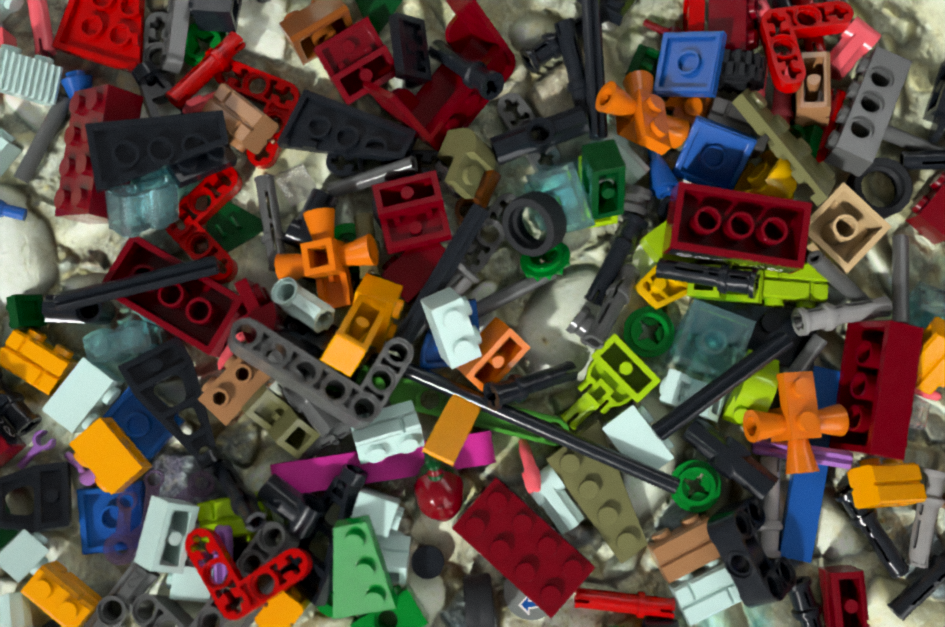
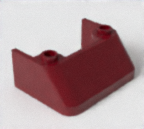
M445 0L456 14L446 27L445 38L448 45L471 61H482L486 64L488 70L501 73L505 82L515 68V56L476 0ZM443 64L432 74V80L425 83L416 95L402 87L390 92L367 80L362 84L392 118L402 126L416 130L418 138L436 151H440L448 130L467 128L490 101L481 97L479 90L466 87L462 82L461 76Z

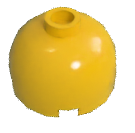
M770 149L760 155L763 161L758 165L754 166L750 163L742 171L734 188L735 191L793 200V193L797 188L798 182L791 175L793 172L790 167L791 163L787 159L777 158Z

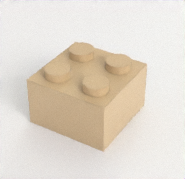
M843 182L832 189L828 199L818 207L815 205L811 209L806 252L810 254L815 250L821 251L846 274L892 226Z

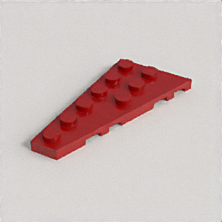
M69 0L52 47L69 55L132 73L133 69L142 63L145 0Z

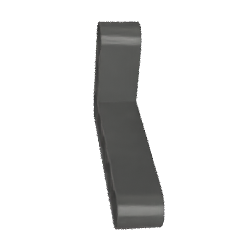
M251 318L237 320L233 324L228 337L229 349L236 356L355 429L367 427L380 414L414 355L413 347L406 339L396 337L390 339L378 353L360 384L357 385ZM247 332L252 335L254 341L244 344L237 339L236 334ZM269 350L278 351L282 355L283 361H270L266 356V352ZM389 350L398 352L402 362L393 361L389 356ZM296 369H307L311 373L312 380H300L296 375ZM372 377L381 378L385 383V389H377L372 383ZM333 386L337 388L340 392V399L334 400L329 398L325 392V387ZM356 404H362L368 409V418H362L356 414Z
M268 522L257 532L235 564L243 578L256 571V565L260 560L262 567L284 551L297 548L300 538L291 534L284 524ZM281 532L282 539L280 543L276 545V537ZM267 573L259 577L258 588L262 593L265 594L274 582L273 577ZM228 574L225 576L221 583H223L227 579ZM235 582L231 586L221 589L222 594L226 592L231 593L234 602L230 605L231 609L242 611L240 608L241 603L244 602L242 596L237 601L230 591L231 588L236 587ZM142 594L135 599L131 609L132 618L140 627H216L218 617L220 618L219 627H241L248 618V616L238 620L225 618L219 611L212 596L195 619L173 599H169V596Z

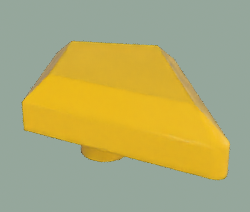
M655 266L633 288L656 310L687 296L688 283L657 278Z

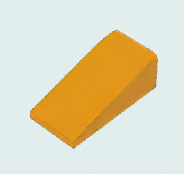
M451 395L422 452L453 466L481 411L480 406L457 395Z

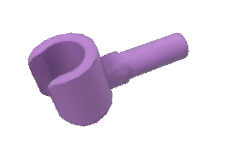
M39 430L33 435V447L17 463L20 469H24L42 450L47 451L55 447L56 439L54 438L50 439L44 446L41 444V438L48 431Z
M71 451L66 452L64 457L77 469V472L80 474V482L86 486H97L94 480L96 476L93 472L80 465Z

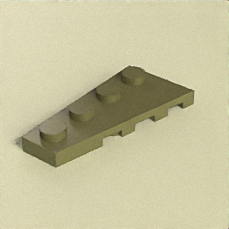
M749 88L745 89L732 103L758 135L763 136L767 134L770 139L767 142L771 151L777 158L787 159L791 163L790 167L793 171L791 175L799 185L804 182L811 187L815 194L810 198L818 207L829 198L836 180L833 178L835 176L833 170L825 162L819 163L811 155L813 151L802 138L796 139L788 131L790 126L787 121L779 114L774 116L766 107L768 105L766 99L758 91L754 90L752 92Z
M597 419L577 433V435L610 448L600 422ZM559 446L544 457L621 564L648 545L619 470L563 446Z

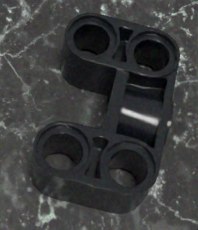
M753 496L722 506L707 521L709 538L719 552L743 604L748 608H755L783 600L794 587L797 577L795 568L787 557L783 556L768 560L756 533L765 523V511L760 501Z

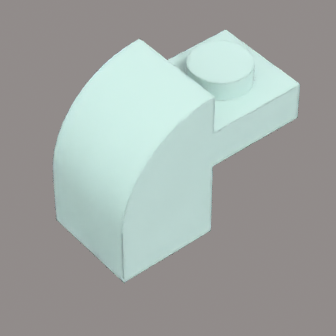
M669 368L667 376L663 378L660 385L661 396L659 403L675 409L709 383L692 379L683 372ZM726 395L698 416L718 422Z

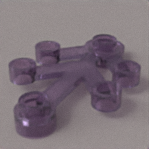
M152 469L144 476L146 492L142 523L131 532L132 509L138 504V495L132 490L123 491L118 495L116 503L119 512L116 532L106 539L103 546L104 556L110 563L124 565L131 562L136 556L151 495L159 496L160 487L165 482V475L161 470ZM205 470L194 472L188 479V486L173 498L189 502L194 497L208 496L215 486L213 475ZM156 473L160 476L161 481L158 485L150 484L148 480L150 474ZM199 477L206 478L208 486L204 489H199L195 483L196 479ZM124 495H131L134 502L132 506H124L122 504V497ZM116 543H126L128 547L127 552H117L115 548Z

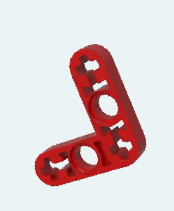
M830 1L773 8L763 14L758 30L771 78L776 89L783 93H794L801 88L806 76V68L797 39L845 32L854 15V11L849 4L843 1ZM798 18H810L814 24L805 26L798 21ZM775 27H779L777 35H775ZM784 46L789 49L790 54H777L773 48ZM787 66H789V67H788V74H789V76H788V75H784Z
M230 60L228 67L224 71L220 70L214 75L215 80L219 85L226 83L244 98L265 105L263 113L271 119L278 118L282 120V129L278 133H274L269 139L270 141L277 142L301 96L299 90L291 82L235 60ZM232 69L237 77L243 79L242 85L239 80L229 77L226 81L222 75L223 72L229 73ZM255 79H263L266 82L264 91L258 94L250 92L251 82ZM275 84L274 89L277 93L286 95L290 91L294 99L292 101L287 100L283 104L281 98L272 93L273 85ZM270 141L266 146V151L270 154L268 158L262 157L259 161V158L248 149L246 152L247 158L256 168L262 170L269 169L274 166L282 150L277 143L273 145Z
M232 167L206 177L164 219V228L167 233L193 260L214 256L217 260L226 264L227 272L225 274L219 272L216 275L209 276L218 283L223 284L234 280L238 272V265L232 256L203 226L242 188V177ZM224 176L230 178L232 182L228 187L221 180ZM212 186L221 194L218 198L210 190ZM203 195L210 196V206L206 210H197L196 202L198 198ZM188 209H190V210H191L194 214H196L198 217H197L196 219H194V218L191 217V215H190L188 212H186V211H187ZM178 219L184 221L183 223L186 227L183 230L177 228L178 226L175 222ZM206 238L209 243L206 252L195 254L193 249L194 243L198 239Z
M197 528L192 530L185 540V549L219 611L229 620H238L250 615L305 578L312 568L310 554L302 548H292L284 551L243 578L215 530ZM198 537H208L209 542L205 545L210 555L218 553L219 557L213 558L205 564L204 560L210 557L205 550H197L196 546L200 543ZM290 556L293 558L301 557L303 562L299 565L300 572L293 570L282 576L278 571L291 564ZM218 563L224 564L228 570L227 579L223 583H217L212 578V569ZM264 573L271 575L275 582L274 588L269 594L262 593L258 588V579ZM235 582L236 587L231 588L230 591L235 598L242 596L244 600L240 605L242 611L239 609L232 610L230 605L234 602L231 593L226 592L222 594L220 590L231 586Z

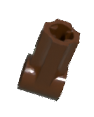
M495 170L484 171L474 198L464 199L460 197L454 207V214L459 226L464 219L460 215V210L463 207L478 204L485 209L487 208L502 177L501 174Z

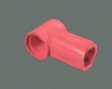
M856 16L849 24L848 29L841 33L838 37L839 41L830 51L831 79L842 80L854 67L859 58L866 55L882 36L859 16Z

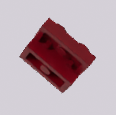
M368 16L313 48L328 78L346 105L369 93L362 85L366 80L381 86L396 77L394 59L387 46L381 41Z
M436 170L372 185L388 254L452 239Z
M247 278L234 283L248 314L236 320L251 318L276 334L284 328L287 329L285 325L286 312L273 302L265 287H261L259 283L255 284ZM243 332L248 344L254 341L252 335Z

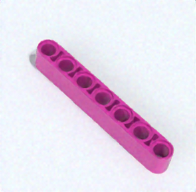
M491 430L469 434L453 464L456 469L496 463ZM424 446L417 448L411 453H399L385 457L378 463L368 462L362 465L360 464L357 451L270 465L271 475L277 474L301 493L327 490L336 475H339L344 463L356 465L368 473L364 484L412 477L417 475L420 467L425 463L424 453L422 452Z

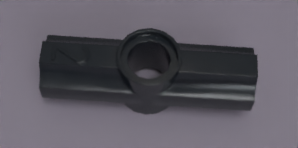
M577 106L546 118H534L527 125L491 137L489 141L495 153L496 161L500 166L533 153H544L552 146L588 134V120L584 110ZM535 130H541L546 133L547 139L541 142L536 141L532 138L531 133Z
M700 416L693 421L681 437V439L708 459L709 465L729 480L733 479L759 501L764 499L779 480L777 476L752 458L750 451L730 436L725 437Z

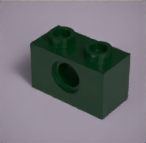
M615 139L582 145V196L592 220L624 214L626 164Z

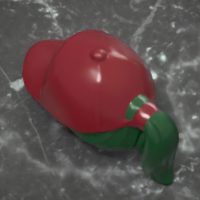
M424 453L425 463L420 467L414 484V493L418 506L422 513L431 519L441 522L449 521L459 512L463 504L464 484L454 465L451 466Z

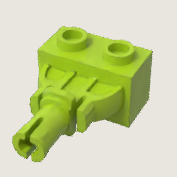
M615 333L605 341L602 349H597L591 355L593 360L587 368L586 379L577 387L582 392L589 384H592V386L566 412L560 415L567 422L579 412L569 423L573 430H576L606 400L608 402L600 409L604 415L612 407L628 404L632 400L638 404L661 382V379Z

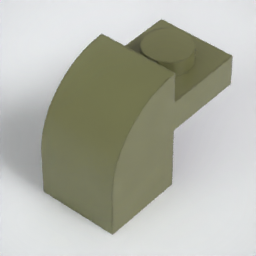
M469 128L448 130L437 156L449 167L444 182L464 199L474 198L484 171L494 170L496 164L494 151Z
M265 384L241 407L247 416L269 432L278 445L297 459L320 436L302 413H297L283 396L280 397Z

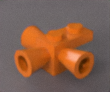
M637 70L626 75L623 80L625 91L614 81L607 82L597 95L595 108L599 112L615 115L618 135L660 155L666 153L670 148H678L684 143L689 134V122L685 119L666 115L664 100L658 95L652 94L654 77L650 72Z
M334 208L308 210L303 213L313 241L300 244L301 253L276 254L274 260L276 275L279 280L287 277L295 281L303 277L313 278L316 280L319 299L335 310L351 307L354 294L349 266L378 265L379 255L375 239L372 234L368 233L345 244V242L334 238Z
M813 371L776 374L781 407L769 409L768 412L747 410L743 417L744 434L751 443L771 438V442L788 441L785 474L820 472L809 439L821 438L822 434L844 436L849 428L848 413L841 404L818 409Z

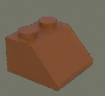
M312 0L310 5L300 11L295 10L287 14L279 25L301 63L305 65L317 58L313 51L314 47L353 25L349 9L342 0Z

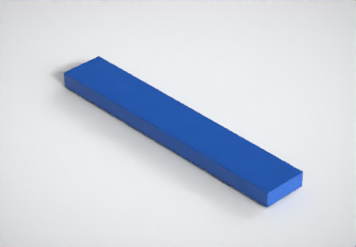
M814 366L813 376L818 409L836 404L841 371ZM822 434L821 438L809 439L810 445L829 448L831 435ZM817 464L820 472L790 474L781 523L783 524V529L780 530L778 551L781 552V557L784 556L808 563L812 562L828 466Z

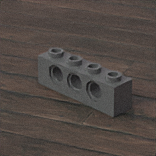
M879 46L873 50L869 57L864 55L855 69L858 78L851 82L845 94V98L849 99L847 105L841 107L834 121L839 125L836 130L830 133L824 145V148L828 149L824 162L857 177H860L873 164L912 64L911 60Z

